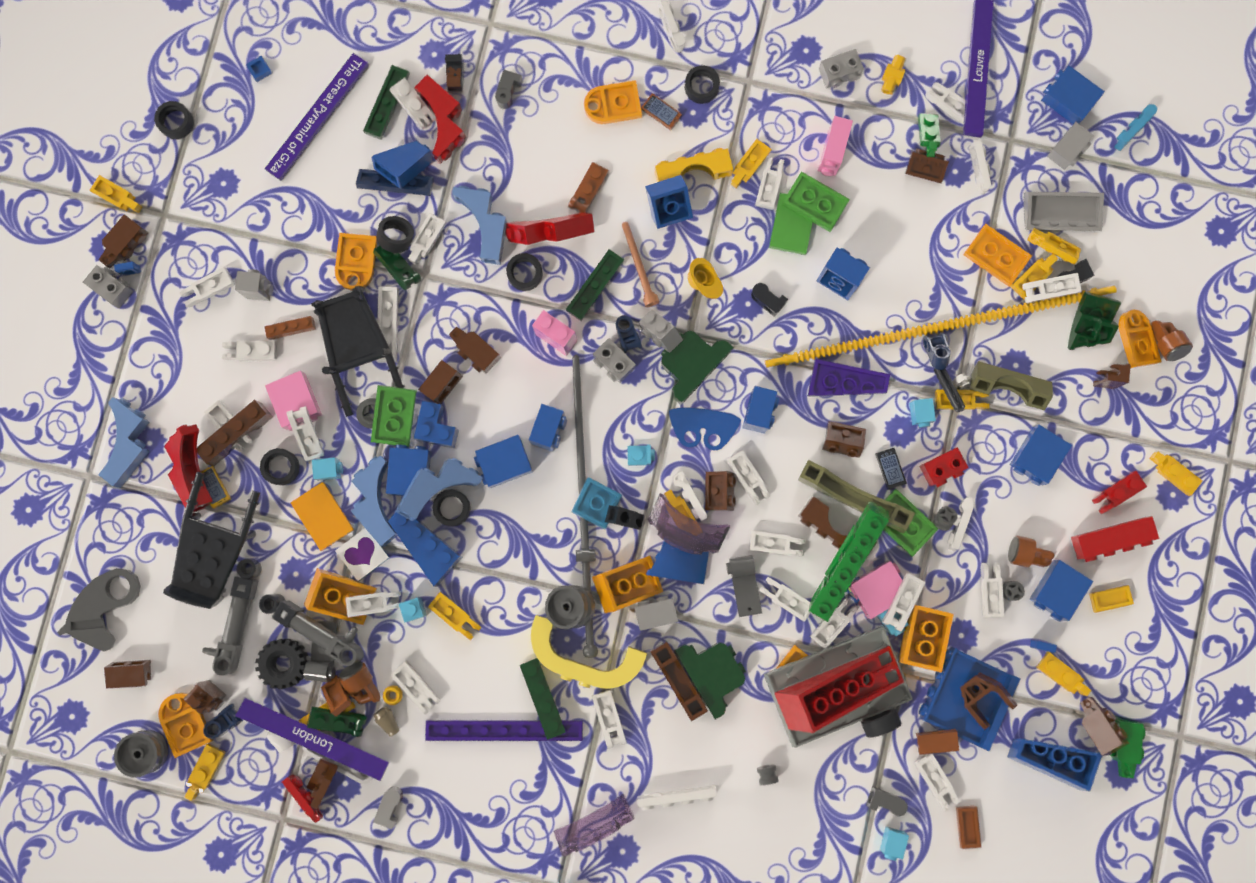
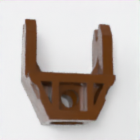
M981 672L960 687L965 708L984 730L990 724L978 709L977 701L991 691L996 692L1012 710L1017 707L1014 698L1000 682Z

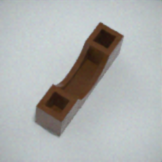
M254 399L197 447V454L206 464L215 466L229 455L231 447L239 439L254 430L260 429L273 416L261 402Z
M811 497L798 515L801 518L800 522L808 528L810 526L815 528L817 535L823 539L827 537L833 541L832 545L839 550L847 535L839 534L830 525L828 519L829 507L816 497Z
M665 641L650 650L691 722L708 712L668 642Z

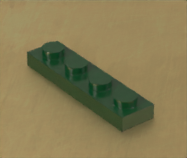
M391 65L363 129L365 134L382 140L398 103L397 99L390 92V88L403 78L408 80L409 71Z
M608 249L568 305L566 311L582 321L624 263V259Z
M538 658L519 665L547 740L566 733Z

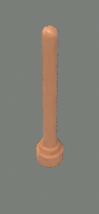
M623 222L622 228L645 293L643 299L645 307L655 306L659 304L658 296L651 290L629 223Z

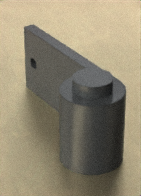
M753 555L730 558L729 563H726L727 574H731L739 617L762 614Z
M317 621L336 634V622ZM314 642L311 645V660L306 662L304 667V679L306 681L330 682L336 675L334 659L325 654L326 650Z

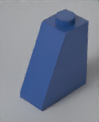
M417 140L371 157L374 170L400 189L432 163L431 150L428 146L422 145Z

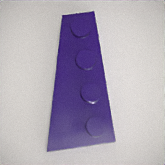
M815 359L807 397L886 394L891 374Z

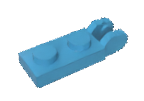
M1147 105L1138 118L1136 117L1130 123V129L1128 131L1123 130L1116 138L1118 142L1114 146L1118 151H1121L1158 111L1156 105Z

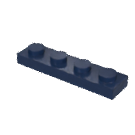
M359 169L355 184L356 188L431 196L434 179L433 176L417 175L400 189L376 170Z

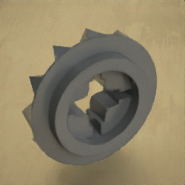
M374 398L362 401L356 411L359 423L371 429L373 427V419L365 415L370 413L371 408L373 411L375 410L376 399Z

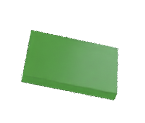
M801 171L782 205L831 232L850 199Z
M780 193L769 248L806 255L813 222L782 205L787 194Z
M384 385L377 386L371 442L410 446L417 390Z
M894 489L885 500L898 504L914 512L915 515L907 531L903 534L887 525L884 531L913 557L934 535L938 528L903 494Z

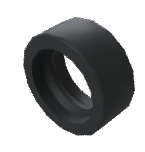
M705 65L695 66L689 70L684 85L688 98L699 104L709 103L715 99L719 91V75L713 68ZM700 75L709 77L713 82L712 90L705 94L695 92L691 86L693 78Z
M177 101L165 102L155 112L154 121L156 127L170 139L184 138L193 129L194 119L191 112ZM174 111L182 112L184 114L182 125L177 129H167L164 125L167 115Z
M388 216L379 223L376 235L377 242L388 252L402 253L411 246L414 235L413 226L402 217ZM387 229H398L406 235V238L403 240H393L387 237L384 231Z
M517 254L507 264L506 273L508 280L518 290H532L542 280V266L539 260L531 254ZM520 262H530L535 267V277L527 283L519 282L514 277L513 271L515 266Z
M280 448L269 450L260 461L261 475L271 484L282 486L290 484L299 474V461L288 450ZM284 456L290 461V472L283 478H275L269 472V464L274 457Z
M449 489L442 491L436 496L432 509L437 521L443 525L453 527L466 521L471 507L466 495L458 490ZM447 497H457L462 502V513L456 519H447L441 513V503Z
M889 709L862 720L861 724L866 736L873 738L894 731L902 725L897 710Z

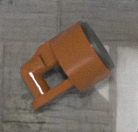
M1159 320L1151 323L1154 337L1158 342L1157 347L1166 361L1179 360L1191 352L1193 344L1186 333L1176 329L1173 323H1162Z
M1018 535L1012 539L1008 551V560L1011 564L1029 568L1031 564L1047 567L1052 563V559L1055 556L1052 551L1036 548L1035 539Z
M364 662L347 666L340 672L338 680L347 694L353 697L358 704L362 705L370 701L374 703L380 701V693L373 683V676ZM365 689L367 693L363 695L361 690Z

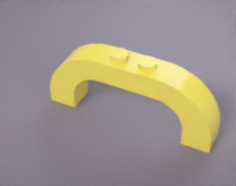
M535 615L531 628L533 651L538 660L547 669L560 674V678L571 682L572 679L580 681L579 685L590 688L591 685L598 688H616L631 681L644 664L647 653L629 646L621 665L610 671L599 670L558 655L551 645L550 637L554 625H552L548 618Z

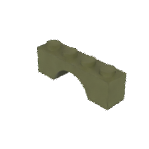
M980 361L977 362L971 373L970 390L989 395L996 389L1009 390L1020 396L1027 406L1044 411L1053 398L1051 381Z

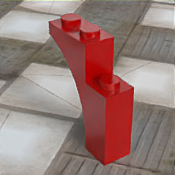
M426 75L414 88L435 114L437 140L432 154L435 160L441 164L443 161L448 160L452 155V151L456 147L459 148L465 141L466 137L463 130L452 121L460 116L462 108L455 98L429 75Z
M584 212L544 220L506 223L505 231L508 242L525 245L545 240L558 242L595 232L592 213Z
M186 424L178 427L176 433L169 437V441L164 446L174 464L172 466L173 469L167 475L185 508L187 505L185 501L189 499L193 485L191 482L194 481L196 472H200L197 457L199 429L196 424L191 426ZM202 481L204 485L201 486L197 497L198 505H195L193 513L206 509L213 502L204 481Z

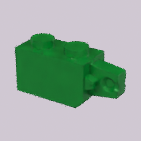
M1115 720L1118 727H1121L1126 732L1128 737L1126 739L1129 744L1110 756L1118 761L1120 777L1134 778L1137 764L1141 765V760L1144 758V749L1142 748L1146 735L1144 724Z

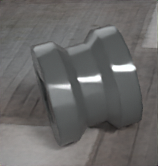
M942 507L934 517L935 526L943 531L949 530L957 520L956 511L951 507Z
M1008 581L1003 584V598L1010 601H1017L1023 598L1025 589L1020 582Z
M764 765L756 768L757 773L760 774V785H770L779 782L775 774L776 765Z

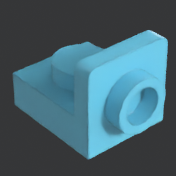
M651 444L647 446H628V466L651 465V461H655V449H651Z

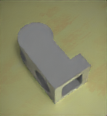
M391 787L384 793L374 818V823L389 829L396 825L398 818L393 817L397 805L403 799V792L400 788Z

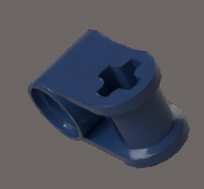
M626 315L618 317L615 327L623 352L626 354L631 349L642 348L640 338L631 318ZM626 321L629 323V327L623 330L619 327V323Z
M942 332L936 336H924L923 345L931 365L938 370L945 369L948 366L951 354L945 334Z
M234 703L224 708L217 716L204 725L203 733L207 738L215 739L221 737L244 721L235 716L237 711L234 708ZM213 724H216L219 728L217 734L212 732Z

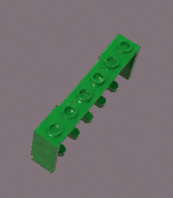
M872 501L868 502L857 523L853 525L825 572L826 577L824 576L811 598L809 612L826 622L830 620L889 521L888 510Z

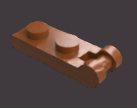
M592 162L574 196L570 199L568 207L579 210V213H587L609 170ZM579 199H582V200H584L585 202H584L583 204H581V203H579L578 201H579Z

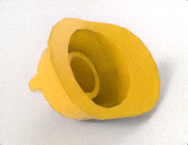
M704 258L694 259L690 264L687 278L688 283L693 289L700 291L707 298H719L723 293V285L712 264Z

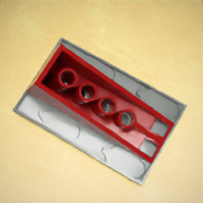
M884 627L872 629L763 674L790 743L794 748L913 700Z

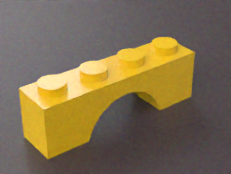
M717 148L706 154L700 152L689 158L683 156L672 162H659L658 165H655L657 182L679 175L683 176L692 170H702L708 173L713 180L732 176L733 166L728 148Z

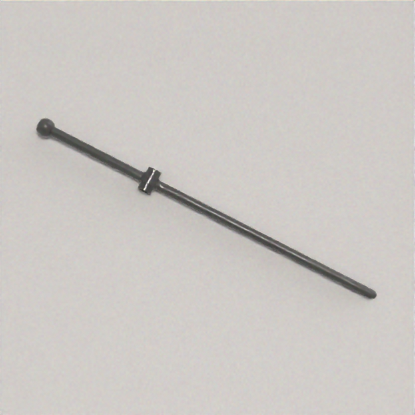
M574 355L572 358L578 490L580 494L586 481L580 362L579 356ZM580 517L581 550H576V562H582L583 587L591 593L590 561H596L595 549L589 550L588 521ZM592 618L585 625L586 646L583 648L585 658H593L598 655V648L594 645Z

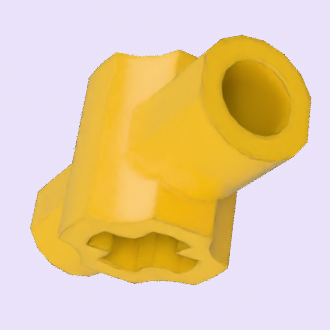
M894 55L892 63L887 64L882 77L884 84L881 91L883 93L892 95L895 86L900 85L905 73V69H902L906 61L905 57Z

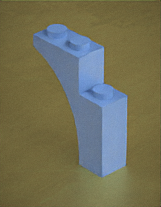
M467 186L453 187L452 195L454 200L468 208L479 223L482 239L480 253L482 263L501 265L506 234V216L496 212L490 214L492 195L488 190L483 188L472 190Z
M112 397L108 404L116 421V442L111 457L98 475L112 486L121 488L150 452L145 448L146 444L138 439V436L150 422L145 419L146 415L142 411L132 409L130 407L131 403L126 399Z
M376 456L369 461L367 468L357 471L354 474L355 478L351 480L366 498L357 501L351 512L381 547H385L398 535L388 522L381 500V484L385 470L388 467V461L382 456Z
M449 458L444 462L437 477L434 476L435 473L433 471L421 468L415 474L395 512L413 521L417 518L427 501L439 491L457 485L477 486L483 477L479 475L477 470L462 466L463 463L455 458Z

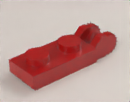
M1133 471L1103 490L1100 495L1092 499V502L1094 504L1099 503L1107 498L1109 503L1098 510L1100 514H1103L1142 491L1147 485L1138 472Z

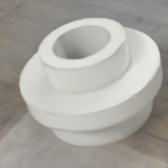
M963 373L957 376L953 383L957 390H965L970 386L971 378Z

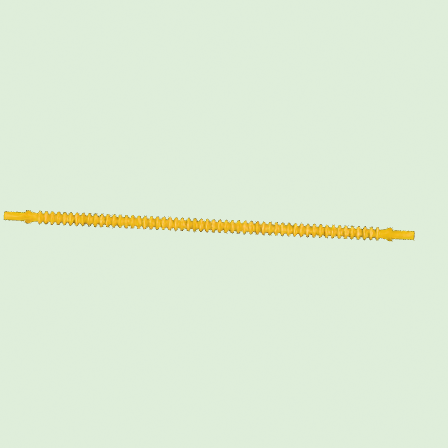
M1109 286L1100 289L1091 288V290L1086 292L1103 296L1116 293L1117 289L1116 286ZM1085 290L1076 294L1045 299L1044 301L1023 303V305L1018 304V306L1013 305L1012 308L1008 306L1007 309L1005 307L1002 310L998 308L995 311L993 309L991 312H981L980 315L976 313L975 316L971 314L970 317L966 315L964 318L960 316L959 319L955 317L954 320L950 318L949 321L944 320L943 323L939 321L938 324L933 322V325L930 323L927 326L923 324L922 327L918 325L917 328H906V331L901 329V332L896 330L895 333L893 331L890 334L886 332L885 335L881 333L879 336H869L868 339L864 337L863 340L859 338L858 341L854 339L853 342L848 340L845 343L843 341L842 344L837 343L836 346L832 344L831 347L827 345L826 348L821 346V349L816 347L813 350L811 348L810 351H800L799 354L797 352H794L793 355L784 354L783 357L765 360L766 368L782 364L787 366L792 362H804L805 359L809 361L810 358L814 360L815 357L820 359V356L825 358L828 355L830 357L831 354L836 355L837 352L841 354L842 351L847 353V350L852 352L853 349L857 351L858 348L862 350L863 347H874V344L879 346V343L884 345L885 342L887 344L890 341L894 343L895 340L899 342L901 339H911L912 336L916 338L917 335L921 337L922 334L926 336L927 333L932 335L935 332L937 334L938 331L943 332L944 329L948 331L949 328L953 330L954 327L959 329L960 326L962 328L965 325L969 327L970 324L974 326L975 323L980 324L981 321L986 323V320L991 322L992 319L996 321L997 318L999 320L1002 317L1006 319L1007 316L1011 318L1013 315L1018 316V313L1023 315V313L1028 314L1029 311L1033 313L1034 310L1038 312L1040 309L1043 311L1045 308L1065 306L1066 303L1068 305L1071 303L1075 304L1077 301L1080 303Z

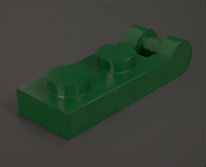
M381 246L374 248V255L402 289L407 290L412 284L421 282L420 275L414 272L400 253L388 252Z
M311 707L307 728L347 733L354 737H361L364 730L362 727L365 725L367 717L363 714L342 711L339 715L335 716L331 713L330 709Z

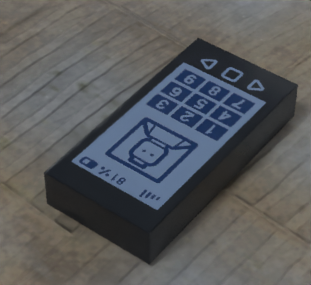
M895 448L875 453L887 490L907 484Z

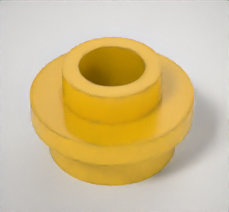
M388 686L383 692V700L388 705H396L402 700L403 693L398 686ZM391 692L396 693L395 699L390 697Z

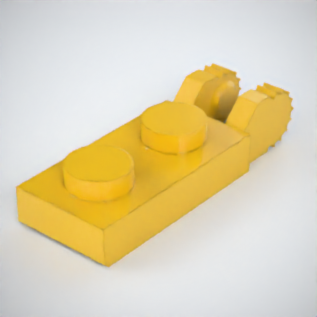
M936 390V410H954L944 390ZM957 390L965 404L964 410L990 408L989 403H976V397L986 398L989 397L988 394L973 390Z
M439 592L428 606L430 610L454 630L459 631L469 640H472L474 636L462 627L466 622L475 630L479 631L481 629V626L471 619L469 614L442 592Z

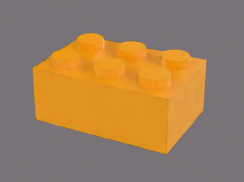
M914 605L907 620L909 625L905 627L898 662L942 673L954 614Z

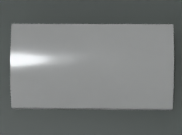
M1025 192V230L1036 228L1038 230L1102 231L1104 193Z

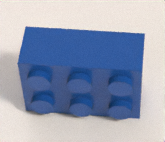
M836 247L816 282L844 299L849 300L870 267L867 266L864 260L852 257L846 249Z

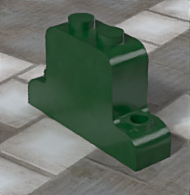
M687 331L684 334L679 333L683 341L670 353L665 349L661 353L663 356L661 360L662 368L678 382L672 388L675 401L682 405L732 352L734 347L725 340H717L712 346H709L693 331Z
M717 642L698 654L693 645L688 646L684 644L674 649L714 719L716 720L723 716L726 707H728L723 696L742 686L745 682L744 673H746V670L741 662L737 663L734 659L736 653L732 646Z

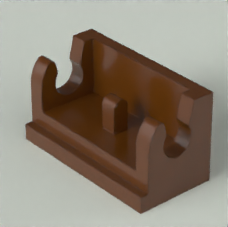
M441 360L418 390L436 404H442L463 376Z
M1113 364L1110 366L1112 369L1110 371L1100 370L1096 372L1098 375H1104L1105 379L1093 381V387L1116 389L1128 384L1131 364Z
M151 660L112 662L104 667L106 689L146 686L147 680H151Z

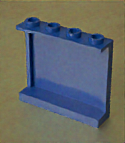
M950 647L949 650H946L942 673L936 671L934 685H931L927 691L928 699L920 707L919 719L942 730L956 729L959 738L990 751L1009 706L998 693L993 691L978 700L977 707L990 724L984 730L965 708L960 687L981 672L1000 682L1013 697L1021 678L997 669L959 651L957 648Z

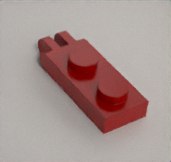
M292 774L282 781L298 805L313 822H318L323 818L319 807L316 809L310 806L314 798L310 797L312 793L305 790L303 781L298 776Z

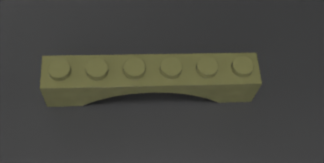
M810 460L807 461L798 481L861 513L868 502H874L888 510L889 521L887 526L902 534L907 531L915 515L914 512L898 504L876 497L849 484L826 468Z

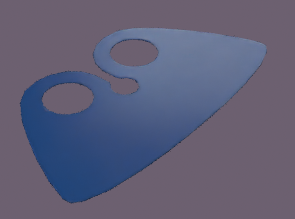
M674 408L669 410L674 432L680 443L686 447L697 446L701 440L700 429L705 428L706 434L703 439L705 446L710 450H720L729 442L741 422V419L735 415L700 408ZM692 431L696 434V440L693 443L685 441L684 435L686 432ZM716 434L720 437V443L717 446L709 444L708 438L710 435Z

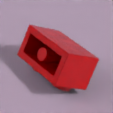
M958 447L919 466L929 486L936 484L937 487L946 484V479L951 476L955 479L964 475L963 470L969 468Z

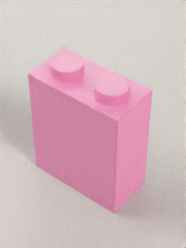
M834 116L828 130L818 167V172H821L823 175L836 176L842 164L853 123L852 120Z
M544 310L532 325L536 336L565 356L568 355L577 342L575 331Z
M298 371L265 385L282 428L292 431L287 417V412L291 410L298 411L301 407L306 406L312 422L318 420L317 417L322 415L304 372ZM302 417L296 419L297 423L304 422Z
M891 561L882 563L853 581L849 586L855 598L859 599L858 604L868 619H873L889 609L902 582L898 574L900 573L898 566Z

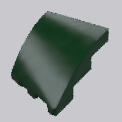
M1085 291L1072 323L1068 349L1075 350V348L1083 346L1092 347L1097 344L1111 343L1119 328L1113 319L1121 302Z

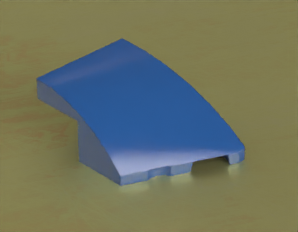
M665 539L660 552L655 557L654 565L651 569L647 570L646 575L704 584L710 546Z

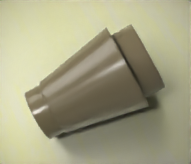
M387 706L381 708L373 715L374 721L390 737L400 731L392 710L388 709Z

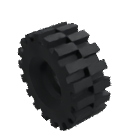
M278 639L262 647L263 650L257 654L260 657L255 661V663H258V667H255L256 672H260L258 678L263 679V684L270 685L269 688L284 689L297 685L300 680L304 679V667L306 662L309 661L306 659L309 655L307 652H304V646L298 645L299 642L296 640L291 641V639ZM280 656H286L290 660V667L286 671H280L276 667V661Z

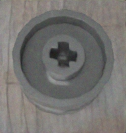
M559 586L548 594L545 601V612L552 625L559 629L580 628L592 620L595 613V601L589 590L582 586Z
M141 730L123 737L116 745L114 762L117 769L125 776L132 778L142 777L161 768L168 755V745L165 738L153 730Z

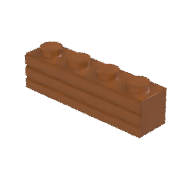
M312 316L264 326L266 337L269 340L316 330Z

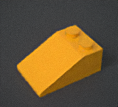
M651 555L592 576L605 613L620 610L663 592L659 578L646 575L647 570L651 569L654 565Z
M317 568L304 606L307 610L364 625L367 615L347 617L345 598L374 594L377 588Z

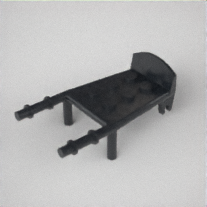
M355 286L352 292L325 301L316 300L311 303L312 307L315 308L314 314L319 318L329 367L325 366L322 368V373L332 375L336 386L334 390L338 392L342 404L341 409L343 408L346 417L353 415L352 403H349L344 389L346 386L343 385L339 373L385 357L389 367L388 372L391 373L395 387H405L397 370L399 367H396L392 352L363 294L366 290L362 286Z
M196 472L195 479L191 482L193 485L189 499L185 501L187 505L182 518L171 584L163 590V594L189 605L211 609L224 599L222 595L226 592L225 585L245 541L256 536V532L254 530L249 531L251 523H254L252 519L256 506L260 503L258 502L260 492L252 491L251 498L247 501L249 504L245 517L242 518L243 524L240 533L199 520L201 513H193L195 505H198L197 497L200 488L204 485L202 483L204 473Z

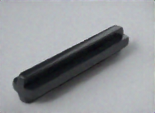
M934 368V372L954 411L957 413L964 411L965 404L946 368L943 370Z

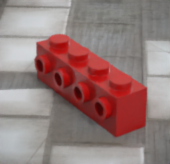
M1153 516L1135 519L1071 537L1077 559H1085V562L1097 560V556L1101 554L1104 557L1115 555V551L1120 549L1123 552L1134 550V546L1141 544V547L1153 544V540L1160 539Z

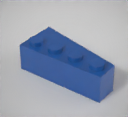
M395 512L388 520L434 587H438L461 560L462 556L418 518L411 521Z
M1013 739L1007 757L1078 790L1091 791L1102 755L1098 752L1027 739Z

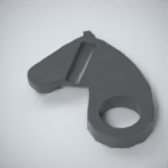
M116 568L94 578L75 599L66 618V624L57 632L59 636L67 633L98 650L108 651L112 649L116 639L107 631L103 614L132 604L139 596L141 587L138 576L131 570ZM123 576L128 580L130 589L127 596L117 600L110 594V583L114 578Z

